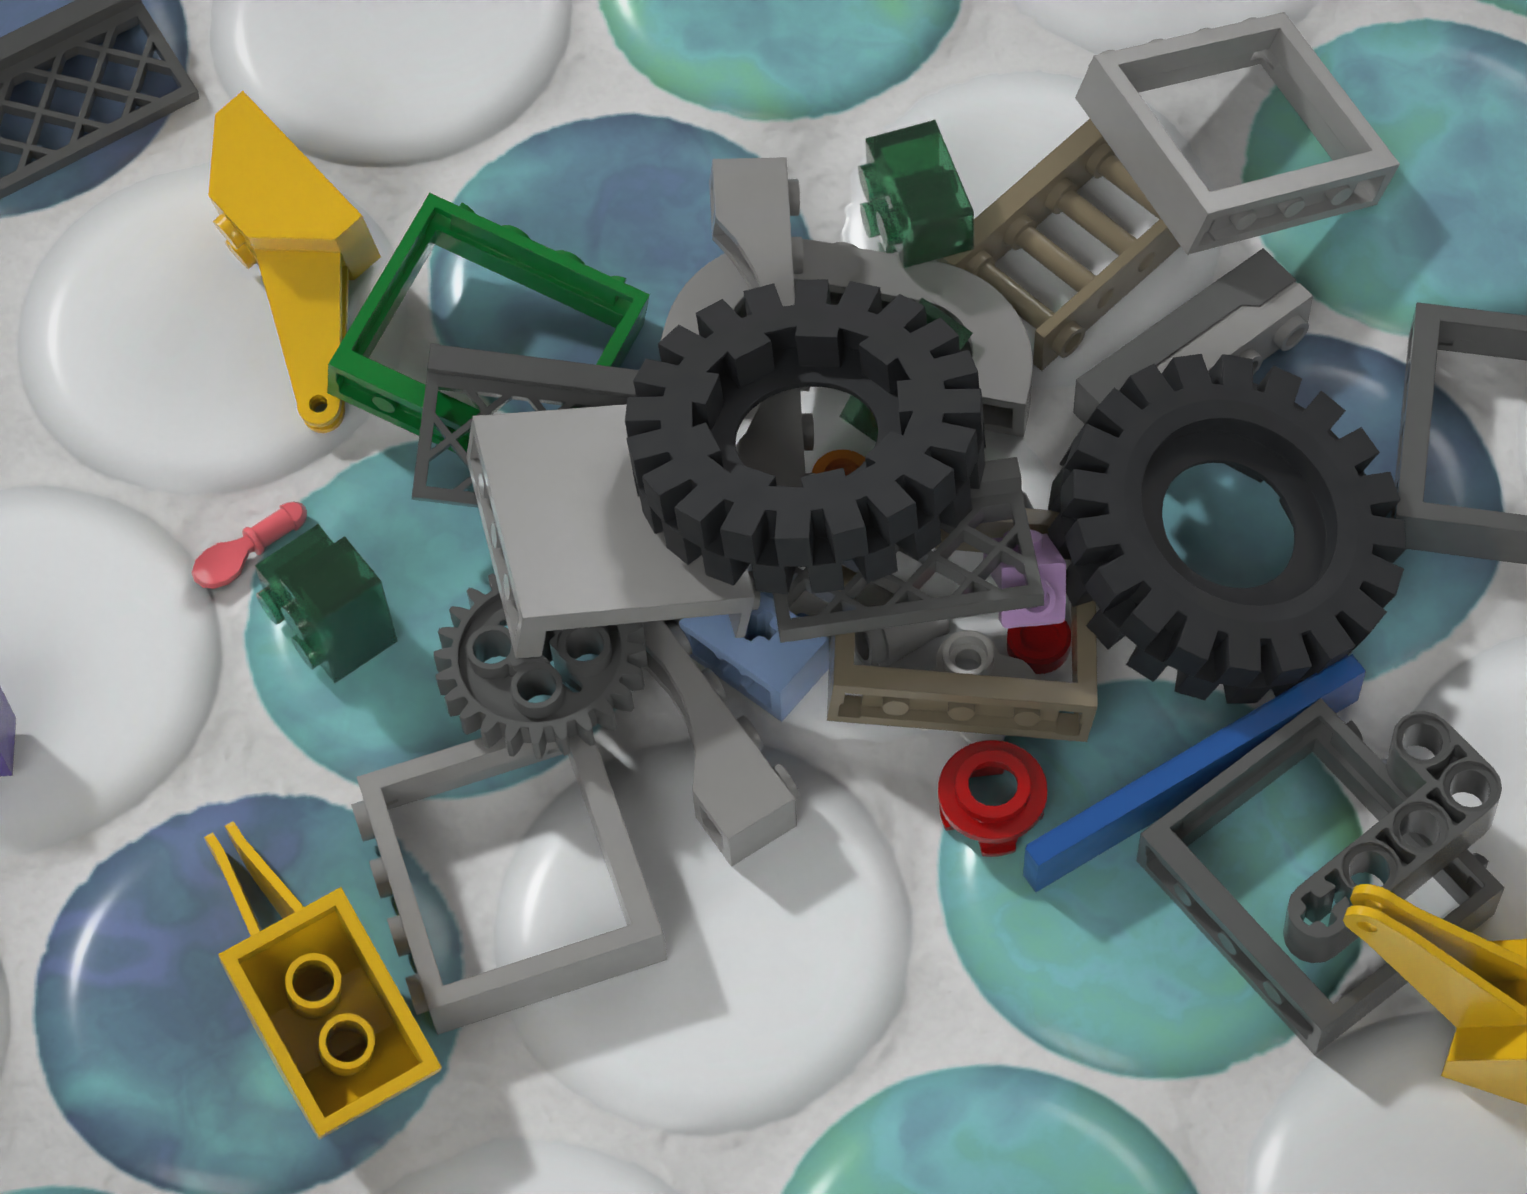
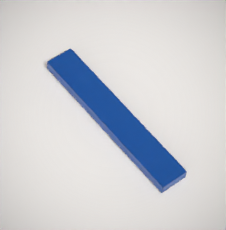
M1353 654L1350 656L1346 655L1320 673H1315L1028 843L1025 848L1023 876L1035 892L1040 891L1162 818L1319 699H1322L1335 713L1355 703L1359 699L1366 670Z

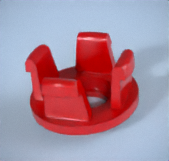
M1000 740L979 741L958 750L943 767L938 782L939 810L944 829L947 831L957 830L962 835L978 841L982 856L998 857L1014 853L1018 838L1030 831L1044 816L1048 788L1046 777L1040 764L1023 748ZM1004 770L1011 772L1018 783L1014 797L1007 803L998 806H989L978 802L971 795L968 787L970 778L1003 774Z

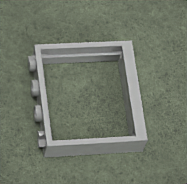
M1285 12L1261 18L1251 17L1239 23L1212 29L1203 28L1195 33L1168 39H1155L1146 44L1116 51L1107 50L1094 55L1075 97L1187 255L1377 205L1400 165ZM1261 64L1333 161L1210 192L1139 95V92Z
M578 735L571 737L570 754L568 756L627 926L444 986L388 810L562 755V752L559 750L556 742L547 743L542 759H536L532 743H523L520 751L512 757L508 754L504 737L489 749L484 747L481 737L357 777L363 801L351 804L363 842L376 838L381 857L369 861L380 899L394 895L399 915L388 918L387 922L398 956L401 957L412 953L418 974L405 977L416 1014L430 1011L437 1035L667 960L664 934L596 741L594 745L589 746Z

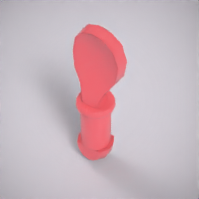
M286 502L280 505L279 510L253 527H245L242 531L243 537L233 541L220 542L206 549L195 560L191 572L194 581L201 587L210 589L230 584L241 574L250 553L263 554L266 547L292 530L297 531L303 526L307 518L306 507L300 502Z

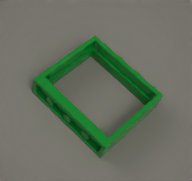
M429 193L328 364L327 393L419 436L426 385L371 360L369 357L435 245L616 328L596 365L621 367L644 325L650 294L626 284V278L609 276L585 265L578 256L564 250L555 251L531 240L525 232L511 225L501 226L475 214L464 203L458 206ZM438 391L436 415L451 434L472 419V416L480 413L478 409ZM434 426L432 442L438 445L444 440V437ZM470 432L458 440L466 453ZM450 446L448 450L455 453V451Z

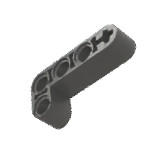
M1426 711L1412 712L1402 717L1395 725L1386 763L1387 772L1392 782L1408 798L1305 880L1291 894L1287 906L1283 936L1285 945L1291 954L1298 959L1309 963L1326 962L1338 955L1359 937L1348 929L1343 922L1346 909L1354 906L1350 901L1353 888L1357 884L1354 883L1351 876L1365 872L1373 874L1383 883L1381 887L1405 900L1485 835L1492 826L1502 791L1500 776L1446 720L1437 714ZM1410 746L1425 747L1435 757L1425 760L1417 759L1409 755L1405 749ZM1461 792L1470 793L1479 798L1482 805L1477 807L1463 806L1456 802L1452 795ZM1412 832L1421 833L1428 837L1433 845L1425 848L1413 847L1404 841L1402 835ZM1331 913L1327 927L1321 920ZM1305 917L1312 922L1311 925L1304 922Z

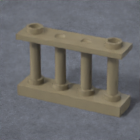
M1089 119L936 252V261L964 269L989 283L1007 299L1023 320L1036 329L1033 364L1042 371L1058 356L1065 358L1072 354L1082 342L1085 332L1180 247V244L1091 119ZM1103 176L1159 220L1142 236L1136 239L1080 196L1077 191L1092 177L1098 179ZM1063 212L1116 253L1118 257L1096 276L1036 229L1037 226L1050 214H1060ZM1023 249L1078 293L1054 313L998 269L995 263L1009 250Z

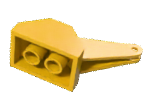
M241 91L215 114L208 196L219 216L213 220V223L227 239L225 241L226 246L247 269H250L256 263L259 265L297 402L298 412L309 429L317 433H328L340 426L345 415V401L328 394L327 386L328 364L347 333L349 280L357 279L380 259L381 255L363 216L251 98L244 91ZM327 404L324 411L315 412L317 406Z
M234 821L224 826L232 844L253 880L282 919L263 930L261 929L246 893L220 842L213 832L204 836L211 854L227 880L251 935L249 938L219 953V960L285 1085L320 1140L441 1071L442 1066L343 889L340 887L304 907L248 843Z
M1372 884L1356 885L1350 897V901L1354 906L1346 909L1343 918L1346 927L1374 949L1456 1027L1441 1076L1527 1105V939L1488 941L1414 906L1383 887Z

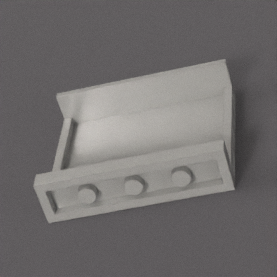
M627 404L472 416L466 459L516 659L542 656L546 631L729 614L735 638H742L746 635L751 611L758 610L760 606V592L755 590L752 571H747L746 569L737 583L732 586L705 574L702 555L687 565L667 549L664 531L654 534L642 512L640 496H637L626 440L628 437L625 425Z

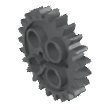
M495 574L488 575L491 591L486 595L473 588L466 590L470 610L451 606L449 612L454 627H442L438 630L442 649L434 651V660L439 672L435 676L440 695H446L444 699L450 717L460 715L462 729L466 735L481 728L480 732L484 747L489 749L504 737L509 756L514 757L520 751L523 743H532L536 759H542L547 743L556 742L559 750L565 756L570 754L571 737L578 735L589 746L595 744L592 727L596 724L611 731L616 730L617 723L613 708L627 712L633 711L634 704L631 691L644 689L645 684L641 668L648 666L646 646L643 645L646 642L642 622L546 631L542 656L516 659L509 630L504 627L507 626ZM586 654L599 655L588 661L576 660ZM492 657H506L498 663H484ZM566 683L579 692H572L565 686ZM538 695L551 696L543 702H528L531 698Z

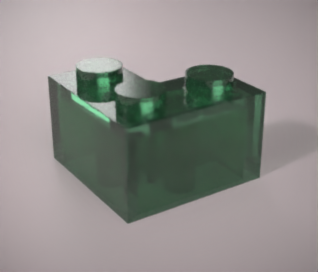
M936 120L865 138L866 164L858 166V174L862 191L868 201L860 203L861 218L868 238L878 236L883 252H897L903 268L973 250L974 211Z
M317 524L255 565L263 588L256 593V597L265 613L276 625L286 621L296 634L291 637V641L303 661L312 670L321 665L334 683L398 642L382 581L345 536L333 543L320 525Z

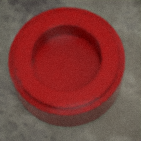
M1064 620L1060 624L1008 628L1006 646L1008 655L1023 660L1035 674L1053 672L1060 668L1069 656L1071 647L1070 627L1066 620Z

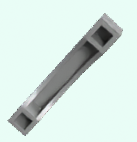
M787 157L712 159L709 180L712 240L732 260L749 289L774 283L782 305H794V274L803 273L802 237H791L790 216H799L800 188L798 179H788ZM810 387L783 391L762 401L747 431L736 444V451L742 463L747 467L776 476L777 485L802 487L801 477L816 474L805 473L804 451H813L814 422L812 413H802L800 391H810Z
M663 620L642 622L646 642L643 645L646 646L648 666L644 667V669L669 694L686 723L695 751L692 793L696 819L732 867L797 826L795 800L800 797L798 788L790 774L781 764L772 768L760 752L763 749L762 740L748 718L742 715L736 719L724 702L728 700L727 694L714 672L709 668L700 671L689 656L692 654L691 645L679 625L675 621L665 624Z

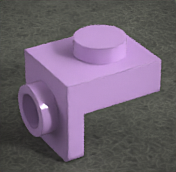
M1030 530L1044 592V606L999 612L998 618L1004 628L1060 624L1065 620L1066 561L1047 534ZM1003 538L992 539L996 540L997 542H1000ZM1018 545L1013 549L1017 553H1019ZM983 553V560L987 556L985 553ZM1000 563L991 573L992 578L1000 589L1026 585L1024 575L1019 573L1013 566Z

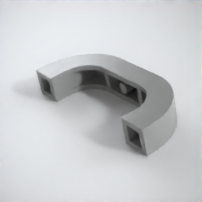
M802 239L803 273L794 274V291H796V280L828 279L831 304L838 305L849 282L853 281L880 287L882 309L899 294L925 306L927 324L941 317L959 335L960 352L970 351L978 370L979 388H981L984 429L1024 437L1031 403L1033 371L1031 344L1020 316L999 291L983 279L964 269L946 263L921 259L910 253H886L862 249L848 242L827 243ZM725 253L696 272L679 292L669 311L661 340L678 325L699 335L696 312L721 299L741 318L747 316L743 291L749 290V287L732 260Z

